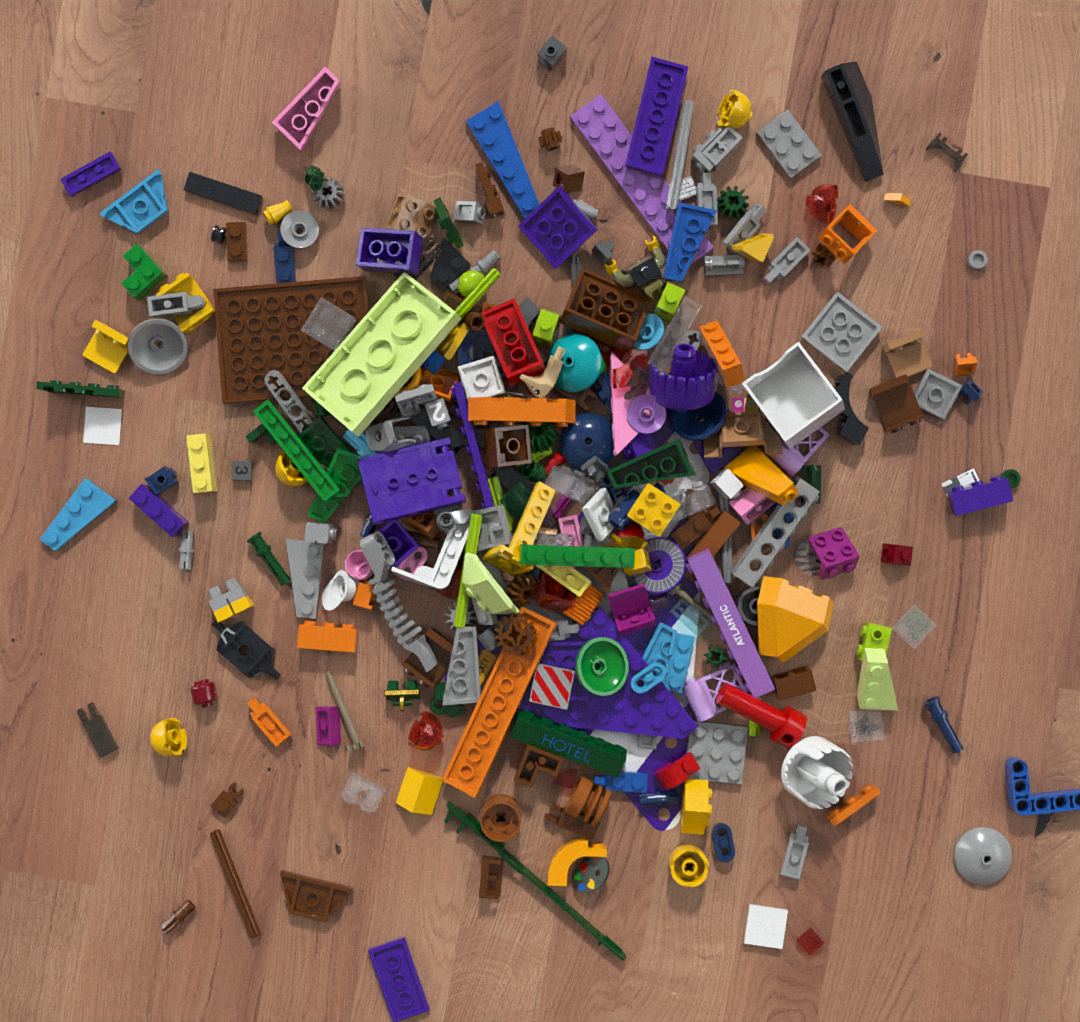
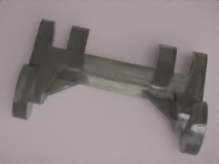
M939 132L925 150L928 151L929 148L941 149L952 158L953 167H955L953 171L956 172L968 154L965 153L963 156H960L963 150L959 148L955 152L945 144L948 138L944 136L942 140L939 139L941 136Z

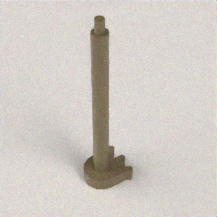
M681 583L675 589L668 592L671 596L676 593L713 622L711 616L714 614L680 589Z
M330 671L326 672L328 683L354 743L346 747L349 753L365 746L366 743L364 740H359L335 679L331 676Z

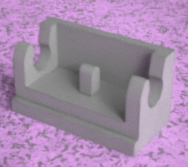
M726 127L702 152L715 165L713 168L715 172L742 145L743 137L732 127Z

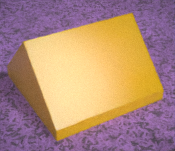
M408 766L396 804L412 813L432 815L443 784L442 777Z

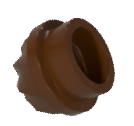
M471 312L466 317L465 323L469 330L478 331L483 328L485 321L481 313Z

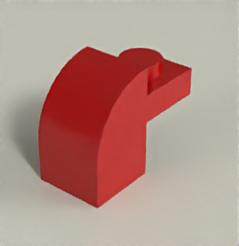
M688 752L675 762H668L653 773L663 789H671L686 781L689 776L701 768L692 753Z

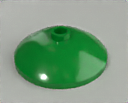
M597 637L586 642L581 647L576 659V674L581 685L588 692L597 696L614 694L624 685L628 676L629 664L622 646L615 640L607 637Z

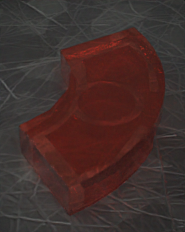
M632 349L628 351L626 362L621 367L613 369V389L629 386L639 379L646 368L649 350Z

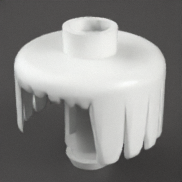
M819 736L806 737L798 741L787 753L781 768L782 784L788 793L810 808L819 810L829 808L831 806L830 803L836 804L839 801V798L836 796L842 797L845 790L848 789L850 782L846 778L852 779L853 773L850 769H853V764L851 763V757L843 749L825 738Z

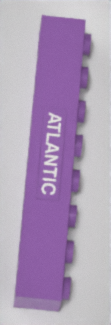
M709 548L688 557L689 563L686 566L690 574H695L697 578L694 583L698 591H703L705 595L703 602L706 608H711L714 614L711 616L714 625L720 626L722 632L719 635L723 643L727 642L730 647L727 652L731 660H736L738 664L735 668L739 677H744L746 681L743 684L748 694L752 693V696L757 698L775 690Z

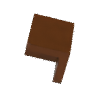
M572 164L556 167L553 186L556 188L561 186L566 193L581 190L585 171Z

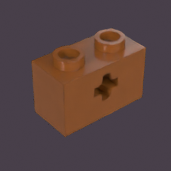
M432 512L400 519L403 524L434 540L440 530L437 525V516Z

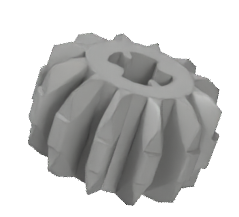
M331 176L327 177L328 182L323 181L319 191L312 190V193L315 194L313 200L315 202L319 201V207L325 204L327 210H329L330 204L337 208L335 202L342 203L343 201L339 197L345 196V193L341 191L344 188L343 185H338L339 180L337 178L332 181ZM326 190H327V191H331L332 194H331V195H329V194L326 195V194H325V191H326Z
M457 601L453 602L455 609L452 606L447 607L452 613L444 614L446 617H451V619L445 621L446 624L453 623L450 630L455 628L454 618ZM475 609L467 611L465 626H467L466 624L474 626L470 620H477L476 616H471V614L475 613Z

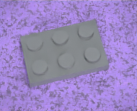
M788 109L756 133L789 179L822 156Z

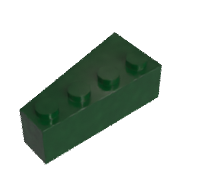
M676 439L607 471L614 489L696 475L680 439Z

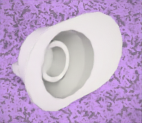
M344 570L338 571L323 591V607L331 611L337 608L341 602L352 600L356 594L359 581L348 576Z

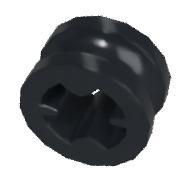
M215 225L212 230L211 241H218V244H222L226 235V228H219V225Z

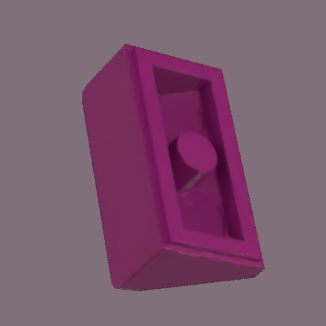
M316 707L317 745L333 746L340 744L339 707Z

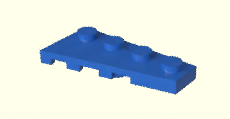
M679 202L662 279L682 282L717 210Z

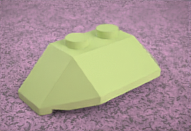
M467 553L464 560L462 583L466 587V593L478 602L476 604L482 612L486 611L492 614L513 613L518 615L520 613L518 608H516L477 555Z

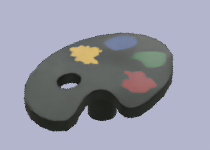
M590 857L582 860L575 868L572 876L574 888L580 893H590L599 889L609 875L610 865L608 860L601 858L595 867L592 866V859Z

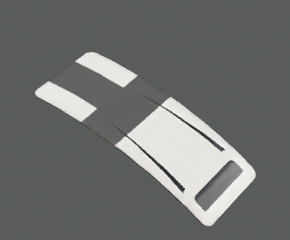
M971 469L941 485L948 497L947 492L952 491V487L963 485L964 488L969 487L972 482L979 481L975 470Z

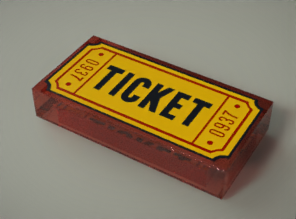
M484 646L478 654L480 688L499 655L492 651L488 652Z

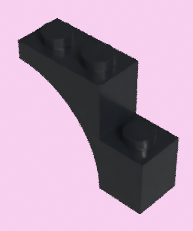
M845 372L843 375L840 374L834 383L836 385L835 390L842 398L845 410L839 414L845 419H841L838 423L836 435L857 446L861 444L869 427L864 425L852 410L849 400V388L854 375Z

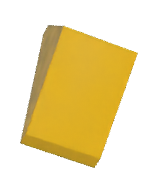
M761 233L731 247L733 251L750 261L763 263L774 236L773 234Z

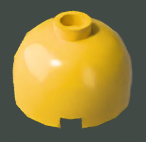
M731 89L730 92L732 93L730 95L726 94L720 103L717 115L721 116L720 121L717 120V124L722 128L732 127L736 130L751 120L752 111L748 97L742 92Z
M283 451L275 464L278 479L290 487H299L307 483V479L285 451Z
M176 718L164 719L153 727L150 744L157 754L163 757H175L183 754L181 753L182 750H185L187 747V734L185 728L181 730L180 720Z

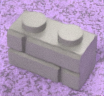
M308 522L306 524L304 539L306 542L328 544L337 538V529L334 524Z

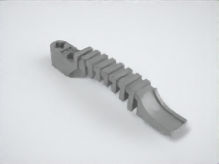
M380 532L370 534L360 540V547L375 574V577L368 581L370 585L375 584L372 592L378 597L376 601L380 602L381 607L379 608L385 612L384 618L389 620L390 623L388 625L394 630L392 633L399 638L397 640L399 645L402 644L404 649L416 654L426 672H428L438 664L432 648L424 634L413 639V636L420 632L422 628L418 626L409 632L408 628L415 624L412 619L404 623L403 620L409 616L407 612L400 616L399 612L404 608L402 605L395 606L400 601L398 597L394 599L391 597L397 590L395 588L388 589V587L396 583L394 579L390 580L388 577L390 566L395 563V557Z

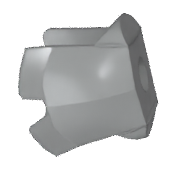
M393 418L367 427L365 435L369 448L372 451L386 453L415 446L416 440L413 439L397 441L392 426L411 418ZM377 431H380L382 435L381 441H378L376 438Z

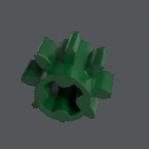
M718 645L713 650L711 647H708L709 654H703L704 657H708L705 664L711 663L712 669L717 664L722 668L723 664L721 661L727 660L726 657H723V653L726 650H718ZM711 653L720 654L718 662L710 659L712 657Z

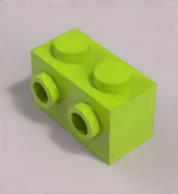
M866 622L860 631L862 640L861 644H858L856 648L857 659L863 661L865 648L884 649L886 654L892 628Z

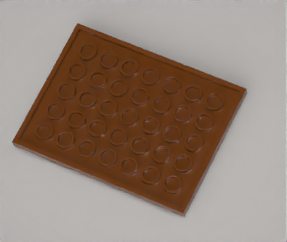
M359 276L213 289L223 404L275 400L276 398L265 384V377L272 370L279 371L298 398L311 397L302 388L369 312L367 277ZM271 375V379L269 381L271 383H276L278 387L275 390L278 391L284 385L281 384V386H279L277 383L278 377H273ZM288 391L280 392L282 399L291 397Z

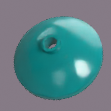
M580 334L566 335L557 340L551 347L546 362L547 367L550 355L554 356L558 346L565 349L561 358L563 365L555 385L568 392H580L592 386L598 379L602 369V355L596 343ZM571 358L572 363L568 365L567 361Z

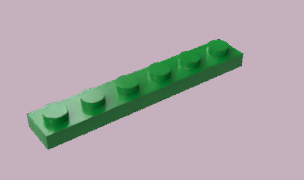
M266 400L253 411L324 502H327L341 491L270 400Z
M520 544L519 564L634 568L635 548Z

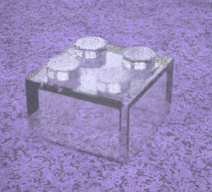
M320 297L301 331L335 351L346 339L357 320L352 315Z

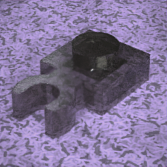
M636 368L628 383L631 389L625 393L624 399L631 400L632 398L633 401L636 397L645 395L649 388L650 375L641 368Z

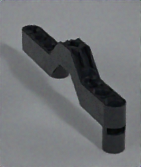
M419 404L421 413L410 416V421L417 426H426L428 433L437 440L449 437L451 447L449 448L456 453L459 452L461 447L469 444L468 438L464 437L462 432L448 424V427L437 430V427L433 428L427 410L421 404ZM485 428L476 429L475 433L478 444L485 449L483 431ZM510 466L495 467L490 477L497 476L500 484L521 498L511 513L512 516L520 520L535 484Z

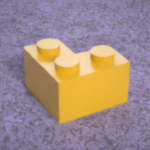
M687 779L684 782L681 833L704 835L705 827H709V816L712 814V804H709V800H711L712 789L708 788V780Z

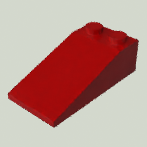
M515 298L481 312L485 321L484 326L510 387L523 382L520 379L521 374L537 376L545 371L544 363Z

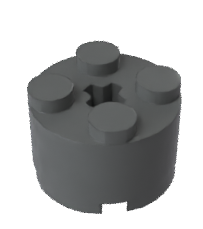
M759 586L747 587L742 590L737 596L735 603L742 620L758 626V610L752 608L754 601L758 602L761 590Z

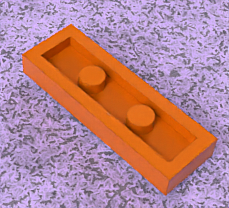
M874 784L865 785L861 788L858 795H852L844 801L845 804L840 808H833L829 812L830 815L827 816V819L835 827L881 794L880 790Z

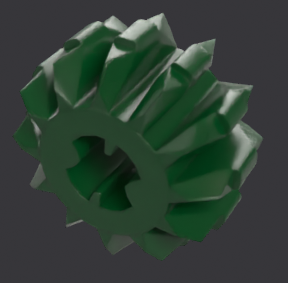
M727 186L726 191H720L722 197H717V202L720 203L717 205V209L723 208L721 215L723 216L727 212L728 219H731L732 214H734L736 219L739 218V213L744 215L746 212L744 208L749 207V203L745 202L749 199V196H742L745 190L742 189L738 192V186H735L733 191L730 186ZM733 199H735V200H736V203L733 204V205H730V204H729L730 200L732 201Z
M543 423L541 426H531L529 428L530 448L534 454L538 451L542 454L545 450L549 451L550 447H555L557 436L552 425Z

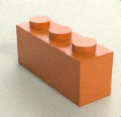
M306 620L304 624H299L297 648L355 653L357 651L359 628H354L353 624H343L342 627H337L332 622L316 625V621Z

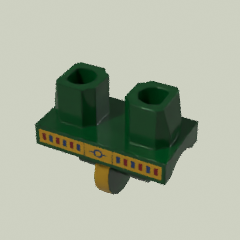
M407 680L406 689L399 690V681H388L387 690H384L386 700H396L393 701V706H400L401 712L405 711V706H412L413 699H421V693L416 680Z

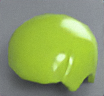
M475 270L463 273L457 285L460 294L467 298L485 278L484 274Z

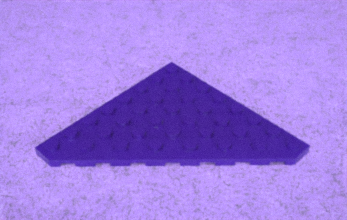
M601 606L591 614L590 619L584 622V625L579 624L580 631L578 633H570V638L559 640L558 642H588L597 637H607L615 640L622 646L628 658L629 670L624 685L617 692L608 696H597L589 692V700H569L568 709L566 710L529 702V684L513 718V721H515L519 709L569 727L684 739L699 727L662 681L644 693H637L632 689L631 680L633 676L649 665L624 635L620 636L617 626ZM638 680L637 685L639 687L644 686V681Z

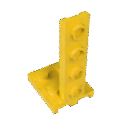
M540 481L537 482L509 547L499 545L485 551L481 559L513 577L514 575L532 570L534 565L519 564L520 544L533 545L556 490Z

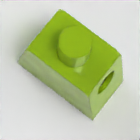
M667 282L653 314L670 323L685 289Z
M545 309L540 310L532 334L535 345L547 349L550 348L560 314Z

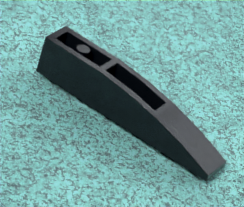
M857 61L842 63L825 70L821 76L822 82L864 181L868 182L884 175L872 96Z

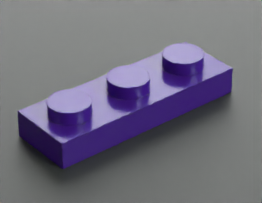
M110 151L61 178V181L69 196L73 197L122 169Z

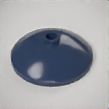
M485 326L478 331L469 330L458 347L457 354L460 366L484 359V353L489 352L491 356L496 358L501 378L505 377L506 375Z
M715 391L713 400L705 407L687 412H677L671 409L670 422L674 431L680 437L692 441L704 440L713 436L721 429L727 417V406L722 396Z
M590 413L575 416V423H568V427L562 429L559 441L560 450L564 459L574 468L581 470V466L595 455L605 464H608L613 458L614 439L612 425L605 418ZM586 438H590L592 440V443L590 445L585 444L584 441Z

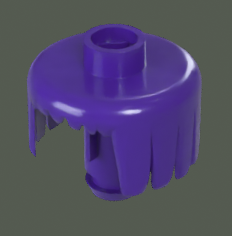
M678 344L673 350L674 355L668 375L662 371L659 373L652 362L649 392L650 395L656 397V402L659 405L677 412H687L705 407L713 400L717 365L713 358H710L709 361L707 354H703L701 361V353L695 350L692 345Z

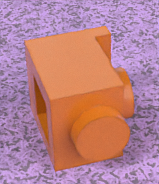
M366 579L364 582H359L353 605L372 610L374 605L371 604V601L375 602L377 596L372 592L375 584L370 585L369 580Z

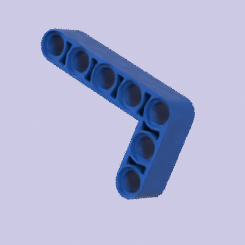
M1010 757L1006 760L1005 772L1009 806L1014 812L1025 816L1080 810V802L1075 803L1076 796L1080 795V788L1031 793L1028 766L1025 761L1017 757ZM1019 762V769L1013 771V765ZM1017 782L1022 783V787L1019 790H1015ZM1061 797V804L1056 806V799ZM1039 799H1042V800H1043L1042 806H1040V807L1037 808V806H1036L1037 801H1038ZM1020 801H1023V802H1024L1023 808H1021V809L1018 810V809H1017V804H1018Z

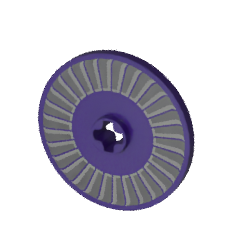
M664 537L650 538L646 540L648 544L643 549L649 554L652 571L633 575L632 579L636 585L644 584L648 593L664 594L672 591L682 582L687 569V560L682 548L676 542ZM660 561V564H662V568H658L656 570L654 564H658Z

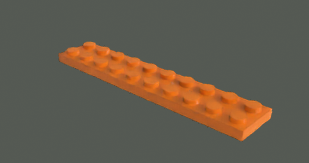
M524 606L520 609L522 619L528 616L527 622H534L531 628L537 630L532 635L537 639L531 640L534 646H527V653L521 650V655H517L516 651H514L513 655H509V650L505 652L501 650L442 778V781L474 798L478 796L532 680L536 667L557 626L556 622ZM517 621L519 627L527 629L522 622ZM515 628L514 632L511 633V637H515V640H517L520 632L516 631ZM524 636L521 641L522 645L525 644L528 636ZM506 639L505 642L509 646L514 647L513 643L510 640Z

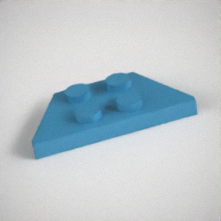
M157 169L100 212V215L132 232L140 234L169 212L161 171Z

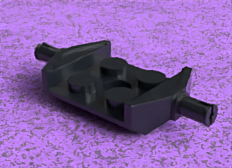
M217 619L212 623V626L220 632L216 650L249 679L262 673H268L275 680L280 677L281 674L272 667L276 649L272 648L251 630L244 621L229 627L224 626ZM242 645H247L250 648V653L247 656L242 655L240 652Z

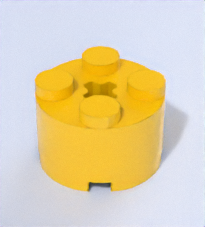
M691 843L680 845L672 851L669 857V869L672 877L678 884L696 887L706 880L709 863L704 852L698 846ZM686 863H690V864H692V867H691V868H689L688 866L686 867L685 864H686Z

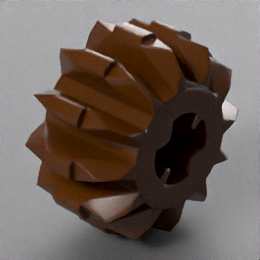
M522 573L519 576L514 575V579L509 580L510 584L505 587L507 589L506 595L513 604L523 607L526 603L530 604V601L535 599L534 595L538 593L537 588L539 585L531 575Z

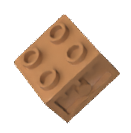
M398 193L384 229L415 231L423 237L422 243L426 244L437 217L433 210L436 207L408 193Z
M924 329L883 345L895 378L907 374L908 377L932 367L922 340L926 336Z

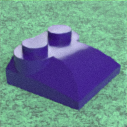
M398 519L389 521L378 531L384 536L395 557V563L390 566V570L392 567L396 568L420 547Z

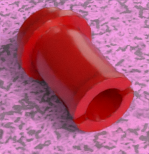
M558 452L552 453L553 456L544 464L549 476L560 464H564L563 461L565 459Z

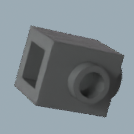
M552 35L537 53L539 64L546 69L550 68L553 70L566 55L567 47Z

